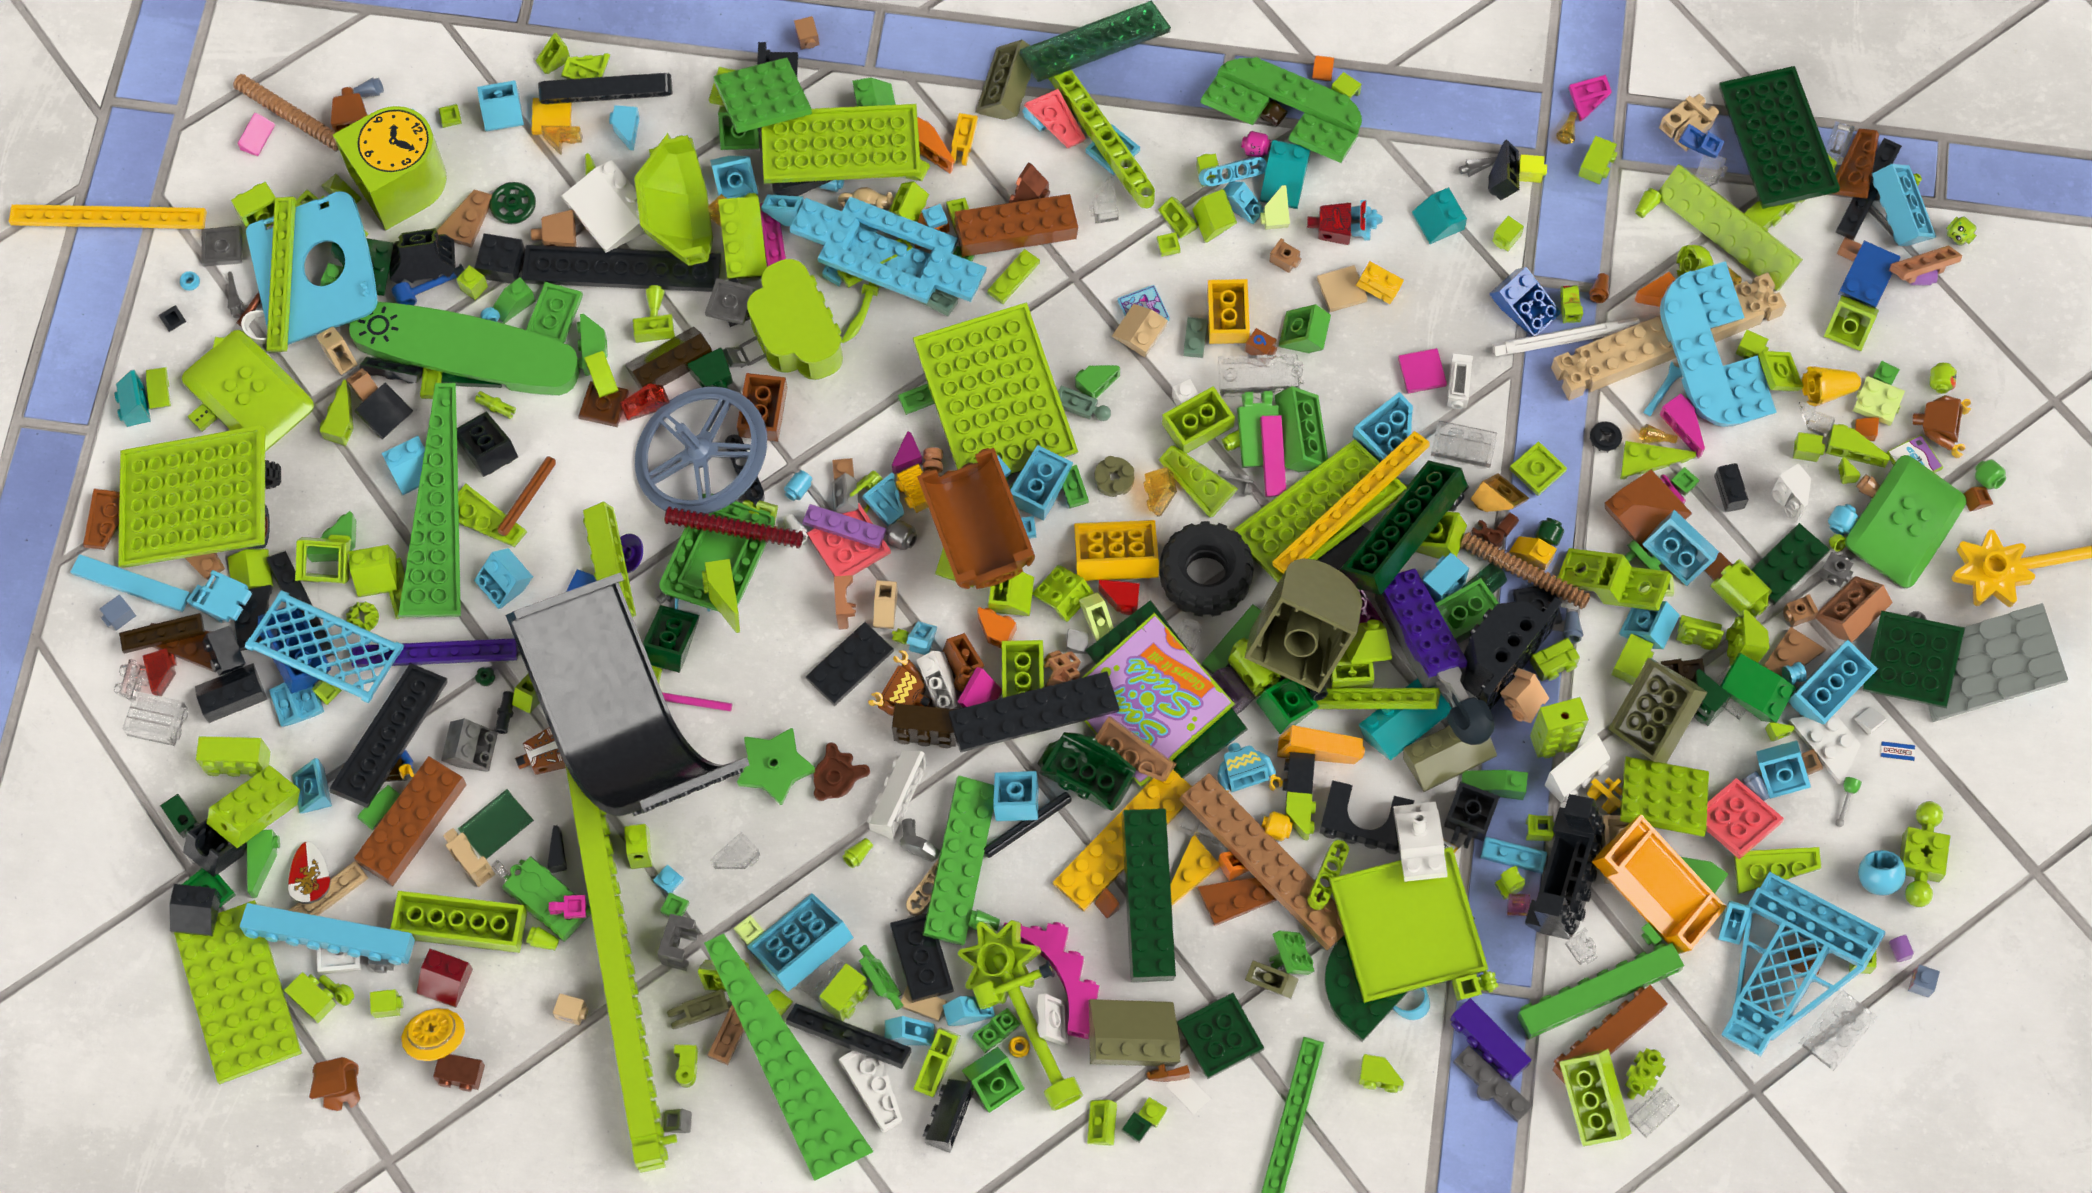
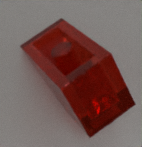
M647 384L620 402V406L627 421L655 413L662 406L670 403L663 385Z
M167 648L142 655L150 689L156 699L162 697L176 675L174 666H177V660L175 655L170 654Z

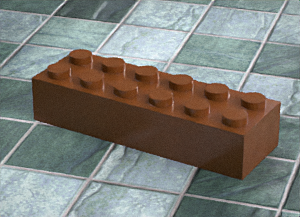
M1070 194L955 211L954 224L962 257L1077 239L1078 224Z
M428 756L354 857L358 865L389 885L394 886L467 784L463 777Z

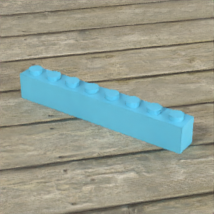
M247 903L240 923L241 930L249 938L263 937L270 942H278L280 940L285 941L291 946H298V944L306 945V947L313 950L323 948L334 954L345 952L352 957L358 958L361 955L373 961L386 959L394 965L409 963L415 943L414 937L408 932Z

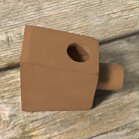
M573 210L542 217V228L531 229L532 241L543 240L544 246L577 247Z

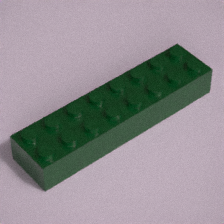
M1430 460L1426 462L1409 483L1407 489L1401 493L1341 568L1342 573L1353 582L1357 589L1378 595L1385 591L1468 486L1462 468Z
M1166 809L1123 810L1121 818L1131 982L1173 981L1176 977Z

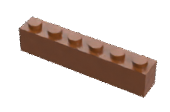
M1651 985L1646 989L1642 986L1633 994L1635 996L1634 999L1630 1002L1625 1000L1618 1006L1619 1011L1615 1015L1612 1013L1607 1015L1601 1021L1603 1023L1602 1026L1598 1029L1593 1027L1586 1034L1587 1038L1583 1042L1580 1040L1576 1041L1570 1047L1572 1050L1566 1056L1562 1053L1556 1058L1552 1071L1565 1084L1560 1061L1604 1049H1609L1611 1055L1659 1015L1668 1003Z

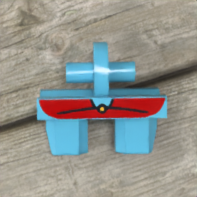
M1361 200L1359 206L1351 207L1352 219H1360V223L1351 224V234L1353 236H1362L1365 241L1370 240L1371 229H1376L1377 225L1383 222V217L1377 214L1376 209L1371 210L1367 206V200Z

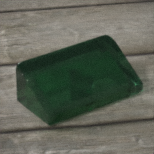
M1490 563L1461 589L1481 578L1493 594L1507 582V578L1503 570Z

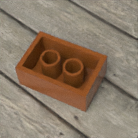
M746 373L742 395L750 400L760 412L766 426L767 440L778 442L788 389L786 377ZM739 410L737 421L738 436L751 439L749 424L743 413Z

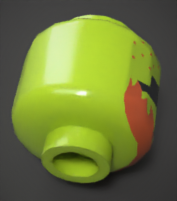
M1942 362L1936 364L1930 370V387L1940 394H1946L1948 391L1953 390L1956 387L1957 370L1949 363Z

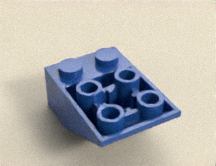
M1527 267L1514 270L1489 293L1498 307L1531 336L1538 335L1561 314V311Z

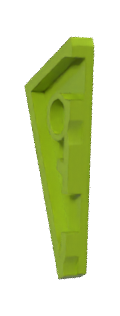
M1626 441L1624 444L1620 479H1627L1628 476L1638 473L1639 475L1645 474L1651 469L1653 471L1663 469L1674 463L1688 462L1690 459L1695 458L1696 452Z

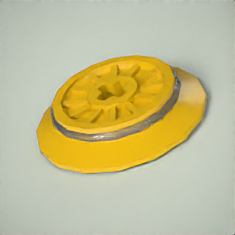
M435 1008L423 1011L413 1017L405 1026L401 1036L402 1047L409 1056L417 1060L432 1061L443 1058L452 1053L462 1042L465 1034L464 1021L457 1013L449 1009Z

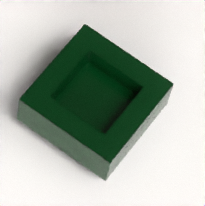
M1134 1112L1122 1128V1132L1140 1144L1152 1127V1124Z

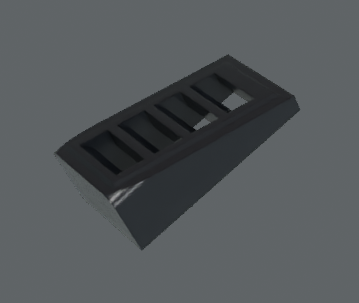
M553 825L547 864L548 870L551 873L566 871L567 869L562 831L558 825Z

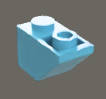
M1229 182L1223 190H1225L1233 212L1254 224L1260 217V213L1263 212V206L1245 182Z
M959 996L943 1005L948 1026H964L995 1017L993 1006L980 1010L975 996Z

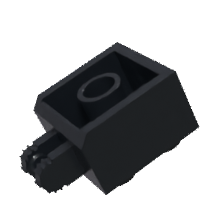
M1460 781L1444 827L1455 831L1451 843L1455 844L1458 841L1459 832L1467 835L1463 843V847L1468 849L1472 837L1484 841L1500 796Z

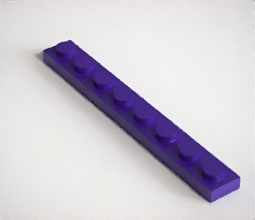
M515 638L401 643L404 645V649L392 666H404L410 663L426 665L517 660L518 646ZM379 644L365 645L367 652L379 650ZM361 646L352 648L354 656L365 653ZM389 650L384 653L387 661L394 651ZM379 654L369 657L372 664L383 662L382 656ZM366 658L355 660L358 668L369 665Z

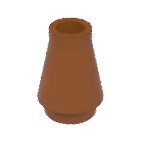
M1605 273L1598 274L1596 281L1589 291L1590 299L1595 303H1604L1609 297V276Z

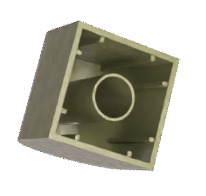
M1298 559L1291 562L1251 627L1245 658L1320 693L1357 634L1362 607V598L1357 587L1342 572L1326 563L1312 559Z

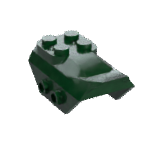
M1064 732L1058 741L1049 743L1037 763L1041 768L1039 774L1057 782L1058 786L1066 791L1070 789L1076 792V795L1081 799H1088L1111 811H1114L1120 805L1136 773V769L1120 756L1113 747L1109 745L1103 746L1094 737L1078 733Z

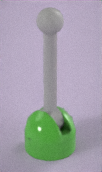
M1845 777L1843 786L1847 795L1840 817L1836 820V825L1839 827L1844 825L1843 819L1851 794L1857 793L1861 787L1862 782L1856 778Z

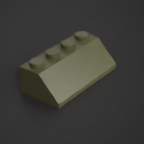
M1022 39L996 47L975 112L1002 120L1016 117L1020 112V106L1025 96L1027 84L1031 78L1030 75L1036 62L1038 51Z
M1451 726L1405 747L1403 751V760L1423 792L1497 757L1491 737L1482 744L1469 745L1462 742L1454 734Z

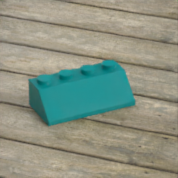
M1417 678L1405 688L1423 687ZM1440 694L1437 709H1377L1359 723V727L1364 740L1386 758L1392 760L1405 747L1411 745L1448 716L1452 707L1443 695Z

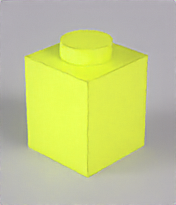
M1521 155L1519 160V181L1541 183L1542 177L1547 174V164H1544V156Z

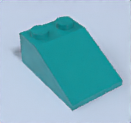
M1272 140L1260 202L1268 203L1281 186L1286 185L1288 207L1298 209L1310 157L1309 149L1296 144Z

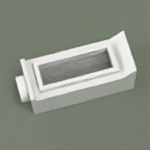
M1453 354L1447 406L1453 409L1467 408L1473 356Z

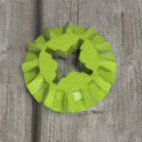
M366 601L362 603L357 602L356 605L350 606L348 613H346V621L371 631L379 621V613L373 604ZM360 611H362V612L364 613V615H366V616L364 617V618H365V620H364L365 623H363V622L361 621V619L358 618V617L360 616V615H359Z

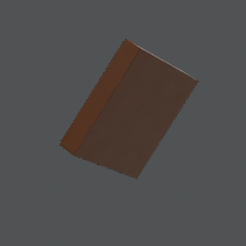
M590 381L579 413V419L618 427L629 394L628 389L617 387V392L599 398L593 381Z

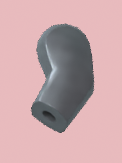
M907 818L902 820L903 837L900 839L902 848L930 862L935 861L940 850L926 839L916 836V821L914 819Z

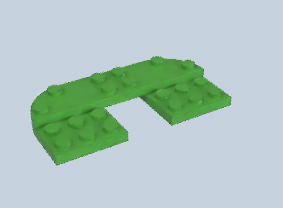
M1257 57L1230 60L1218 69L1217 76L1202 96L1200 103L1254 125L1270 99L1277 100L1304 112L1291 132L1288 141L1339 163L1343 162L1358 137L1362 123L1358 107L1347 95Z

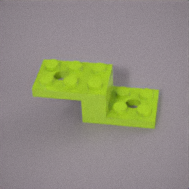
M1569 548L1557 579L1561 578L1562 582L1567 581L1568 585L1573 584V587L1577 586L1579 590L1595 592L1603 604L1659 611L1672 575L1669 571L1632 567L1623 554ZM1586 567L1583 572L1577 573L1579 569ZM1650 586L1647 591L1641 592L1642 588Z

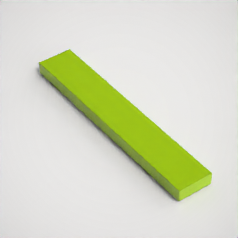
M1326 688L1328 695L1316 702L1319 705L1317 709H1437L1441 693L1439 688Z

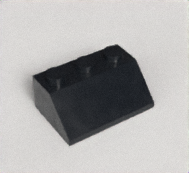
M254 663L195 686L196 698L202 714L208 723L268 700Z
M948 1079L946 1085L942 1084L939 1092L941 1097L939 1105H934L931 1112L933 1117L931 1125H926L923 1137H926L925 1142L927 1145L949 1153L951 1152L973 1095L971 1082Z

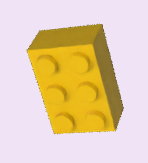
M1248 279L1208 280L1209 344L1246 343L1250 336Z

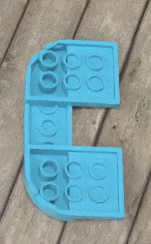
M1726 261L1692 272L1689 271L1678 277L1667 287L1661 300L1660 317L1668 342L1671 341L1683 376L1681 381L1686 396L1689 398L1696 414L1702 419L1704 418L1713 423V425L1721 427L1736 426L1775 414L1776 409L1758 356L1723 366L1711 332L1712 328L1745 318Z

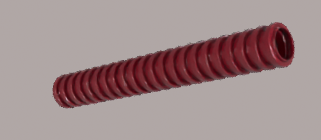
M671 506L665 512V524L671 523L673 526L676 524L679 527L684 525L685 528L690 526L691 529L695 527L697 530H709L711 533L715 531L716 534L721 532L722 535L727 533L728 536L733 534L734 537L752 538L754 541L759 539V542L765 540V543L770 541L771 544L776 542L778 545H790L792 548L796 546L797 549L801 547L803 541V532H796L795 529L790 531V528L786 530L783 527L779 529L777 526L773 528L771 525L765 526L763 523L761 525L757 522L753 524L752 521L747 523L746 520L741 522L740 519L735 521L734 518H722L720 515L716 517L714 514L709 516V513L703 515V512L698 514L696 511L692 513L690 510L684 511L682 508L680 510L677 507L672 509Z

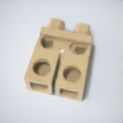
M1700 94L1695 97L1688 96L1685 101L1662 118L1659 126L1671 139L1675 137L1674 141L1685 151L1690 148L1678 142L1685 127L1691 124L1703 133H1706L1712 128L1714 120L1719 114V110L1714 106L1707 110L1703 107L1706 100Z
M452 828L443 835L447 841L446 847L456 862L459 861L460 865L478 887L495 875L484 856L478 859L463 832L458 834Z

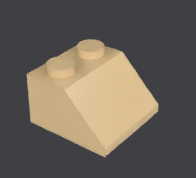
M1133 304L1112 337L1145 358L1167 326L1168 320L1152 309Z

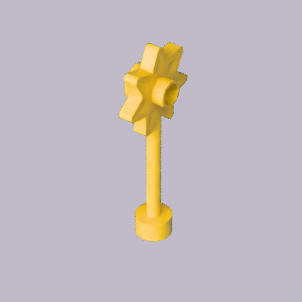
M1990 529L1984 536L1981 546L1965 541L1960 542L1956 550L1965 565L1956 570L1951 579L1956 583L1973 586V604L1975 606H1980L1993 595L2007 607H2012L2017 601L2015 586L2029 585L2035 579V574L2029 571V569L2092 558V545L2021 558L2026 549L2023 543L2003 547L1996 532Z

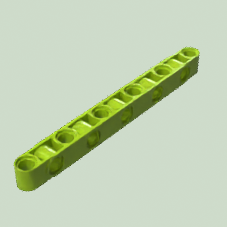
M1050 44L1042 45L1039 49V64L1056 90L1059 89L1070 111L1092 142L1095 143L1101 155L1141 208H1151L1155 201V189L1143 169L1056 48Z

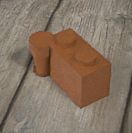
M965 633L947 639L942 650L956 675L954 687L960 692L964 691L977 667L983 669L984 667L983 662Z

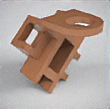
M1058 650L1049 653L1044 659L1046 662L1044 667H1050L1053 670L1045 687L1079 678L1080 672L1077 669L1081 661L1072 651L1062 654Z

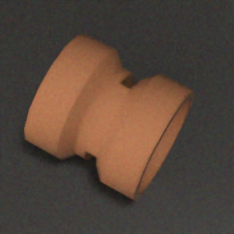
M939 448L924 449L923 458L925 462L923 463V471L936 469L938 473H941L943 471V463L941 462L943 450Z

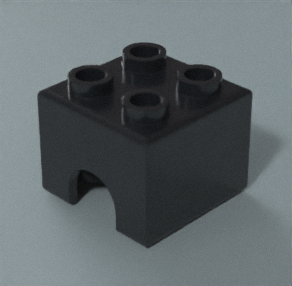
M206 819L187 833L183 853L215 877L244 856L247 842L236 848L206 824Z

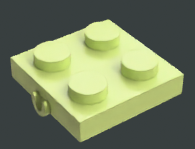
M1867 376L1862 389H1859L1856 398L1858 399L1853 411L1869 418H1879V422L1891 426L1896 413L1898 414L1900 402L1905 391Z

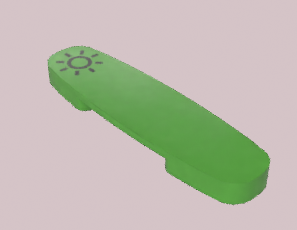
M377 302L375 310L370 315L350 322L349 332L354 345L361 352L386 361L406 365L413 364L452 375L505 384L506 388L511 391L560 396L574 388L580 373L576 351L570 345L528 330L470 315L414 305Z

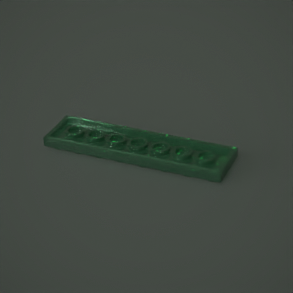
M1151 0L1020 49L1019 55L1036 80L1040 82L1170 32L1171 27Z

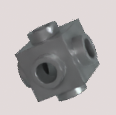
M1831 552L1818 576L1833 586L1841 587L1844 581L1848 583L1853 574V571L1850 569L1854 563L1850 562L1845 556H1839Z

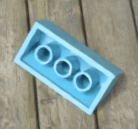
M1890 164L1872 173L1873 185L1879 192L1880 203L1885 208L1887 222L1892 227L1894 232L1893 238L1898 246H1910L1936 238L1910 165Z
M1846 640L1792 694L1788 703L1800 715L1824 725L1874 674L1877 668L1849 640Z

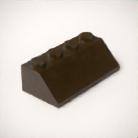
M693 326L625 364V367L643 395L647 396L689 372L687 364L712 352V349L702 333Z

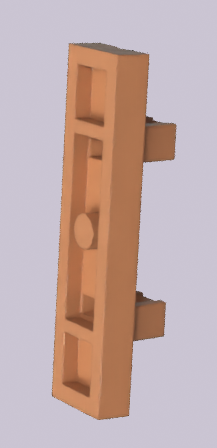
M1948 245L1892 263L1890 271L1910 284L1915 282L1919 275L1937 270L1938 274L1943 273L1946 266L1960 262L1962 255Z

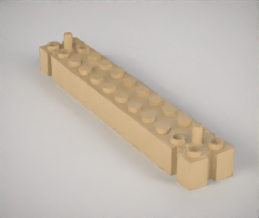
M1769 273L1755 277L1750 285L1745 281L1734 286L1745 318L1712 328L1711 332L1715 342L1758 326L1765 317L1767 321L1783 315L1786 303L1779 292L1776 294L1773 292L1775 284ZM1657 316L1575 349V353L1570 356L1569 352L1556 356L1553 359L1551 369L1558 381L1563 379L1562 390L1568 401L1582 396L1587 388L1590 392L1673 360L1676 358L1671 341L1668 342L1661 317Z

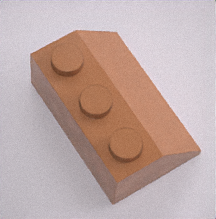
M1855 576L1819 610L1815 618L1837 638L1845 641L1849 640L1852 643L1880 616L1881 611H1886L1893 602L1883 584Z

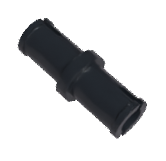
M503 692L501 706L497 709L498 718L494 728L496 733L507 734L510 718L514 714L512 710L513 692Z

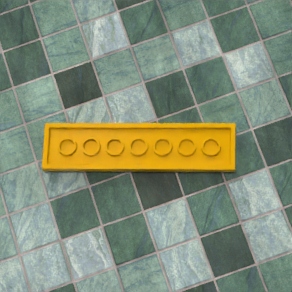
M1172 770L1166 781L1153 778L1123 810L1166 809L1168 825L1185 807L1179 798L1192 786ZM1123 810L1053 881V885L1082 911H1085L1100 896L1102 891L1124 871L1121 818Z

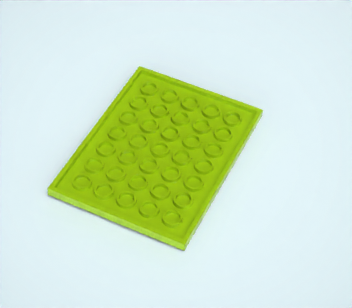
M1027 302L913 337V342L957 470L968 463H977L975 454H978L979 451L985 448L995 449L997 456L1011 470L1010 475L1023 470L1037 445L1063 458L1078 454L1073 434Z
M259 425L120 450L119 567L127 568L265 545L264 426Z

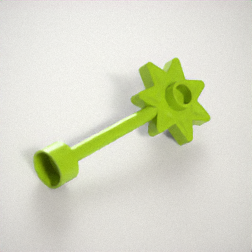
M1009 921L999 932L988 923L979 922L977 924L978 945L958 951V956L973 966L965 987L968 990H973L974 987L990 981L997 987L1028 974L1029 971L1025 965L1041 953V948L1034 945L1020 944L1021 923L1019 921ZM1031 981L1022 986L1032 988L1034 987L1035 982ZM1020 987L1000 994V1004H1004L1009 995L1052 1086L1044 1091L1053 1111L1062 1109L1082 1098L1083 1093L1075 1077L1063 1078L1045 1039L1039 1037L1038 1024Z

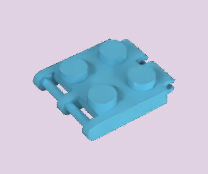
M212 570L210 572L211 577L206 585L202 586V592L196 602L193 601L191 605L223 621L229 622L230 619L236 621L243 610L239 604L245 606L252 593L247 590L248 586ZM214 578H216V580L214 581L212 587L209 588V586L211 585V583H212V581L214 580ZM205 593H207V595H206V597L204 598L203 602L200 604V602H201L202 598L204 597Z

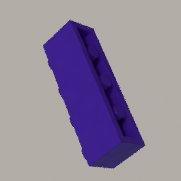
M1471 998L1452 1014L1450 1018L1452 1027L1458 1033L1462 1032L1467 1037V1042L1473 1048L1477 1047L1482 1052L1484 1060L1489 1064L1493 1063L1498 1068L1497 1072L1505 1080L1508 1078L1512 1082L1530 1065L1532 1059Z

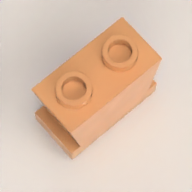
M1518 668L1514 673L1515 678L1500 694L1504 699V704L1511 710L1514 719L1531 724L1541 705H1545L1549 697L1534 673Z

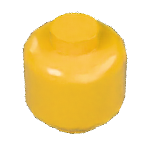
M1272 811L1268 817L1264 816L1261 826L1265 829L1267 835L1276 841L1282 842L1285 838H1289L1293 822H1290L1288 815Z

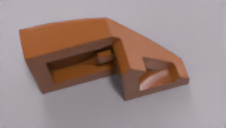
M1164 1064L1158 1066L1159 1069L1146 1073L1148 1080L1158 1082L1179 1081L1190 1078L1188 1065L1166 1071Z

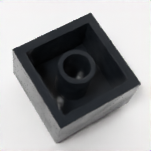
M484 233L474 267L475 270L484 275L485 280L513 283L519 277L525 254L522 239Z

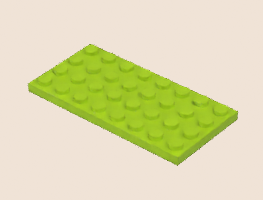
M916 104L812 109V114L761 127L764 184L921 176Z
M1354 439L1233 530L1237 531L1242 536V540L1248 544L1252 558L1278 583L1283 573L1273 566L1272 561L1380 462ZM1395 478L1308 559L1317 560L1397 500L1407 487Z
M255 900L248 902L250 904L257 905V902ZM247 903L218 913L213 937L174 932L215 1076L219 1084L302 1054L269 942L263 937L249 938L245 936L240 928Z

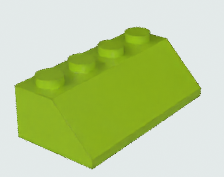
M759 197L718 200L728 280L733 278L762 277L767 264Z
M1609 1049L1589 1052L1560 1061V1067L1582 1146L1622 1140L1632 1134Z

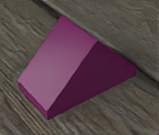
M907 431L892 463L893 474H898L916 464H919V466L923 465L920 451L912 433Z

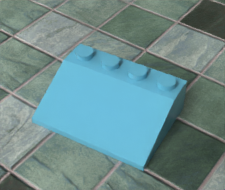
M811 893L750 943L747 948L771 976L789 992L854 937L845 923Z

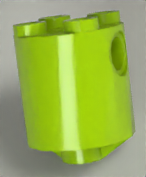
M1738 559L1732 566L1728 565L1721 572L1723 576L1720 579L1717 578L1710 585L1738 615L1744 609L1748 610L1753 616H1758L1769 606L1768 596L1772 590L1741 559Z
M1242 638L1233 645L1228 663L1253 694L1259 697L1267 687H1272L1281 681L1279 678L1282 675L1246 659L1245 653L1249 639Z

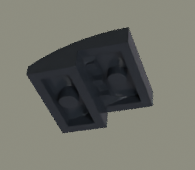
M385 382L361 403L354 412L383 440L413 410Z

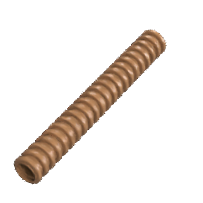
M240 74L235 78L233 87L239 90V92L262 104L263 107L276 113V115L295 125L300 130H304L305 133L318 139L319 142L332 148V150H339L333 134L336 133L333 129L325 126V124L307 113L302 112L301 109H298L277 94L269 91V89L246 77L245 74Z
M1470 532L1466 533L1461 540V549L1466 548L1467 552L1472 551L1471 554H1477L1479 558L1482 556L1483 560L1488 559L1489 563L1493 562L1495 566L1499 565L1501 569L1505 568V571H1511L1513 575L1517 574V577H1522L1524 581L1527 579L1530 584L1533 582L1534 586L1539 585L1540 589L1545 588L1546 592L1551 591L1552 595L1557 594L1556 597H1562V600H1568V603H1574V606H1579L1580 609L1585 608L1589 602L1590 593H1584V590L1580 591L1577 586L1574 588L1573 584L1568 585L1567 581L1562 582L1561 578L1556 579L1555 575L1550 576L1549 572L1544 573L1545 570H1539V567H1533V564H1527V561L1523 562L1521 558L1517 559L1515 555L1511 556V553H1505L1503 549L1499 550V547H1494L1492 543L1488 544L1486 540L1483 542L1482 538L1477 539L1476 535L1471 536Z

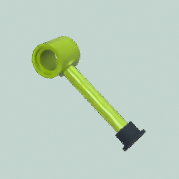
M1046 961V964L1039 966L1038 970L997 987L994 986L992 981L974 987L973 992L980 1010L1000 1003V994L1041 977H1055L1050 962Z

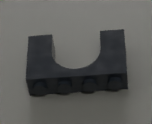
M1332 780L1320 833L1327 838L1335 839L1337 837L1344 839L1345 842L1350 844H1356L1357 842L1365 844L1364 846L1370 849L1381 848L1390 854L1400 853L1393 806L1414 804L1415 800L1394 796L1387 821L1377 829L1366 830L1356 826L1348 815V803L1353 785Z

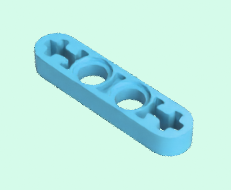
M1251 157L1205 168L1199 174V182L1203 186H1216L1261 175L1266 171L1267 163L1262 157ZM1259 163V167L1256 169L1250 167ZM1241 164L1244 167L1242 175L1238 173V167ZM1224 168L1228 171L1226 179L1222 177V170ZM1209 175H1215L1216 177L1207 180V177Z

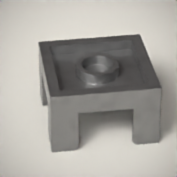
M670 913L657 952L662 965L687 971L689 961L684 960L685 951L678 948L681 938L692 941L697 940L699 929L693 927L696 923L694 919Z

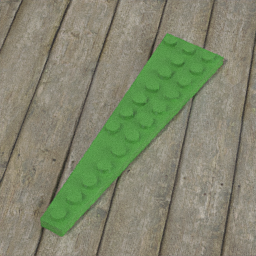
M435 383L398 618L461 617L456 383Z
M723 933L704 942L814 1181L873 1153L874 1151L725 934Z

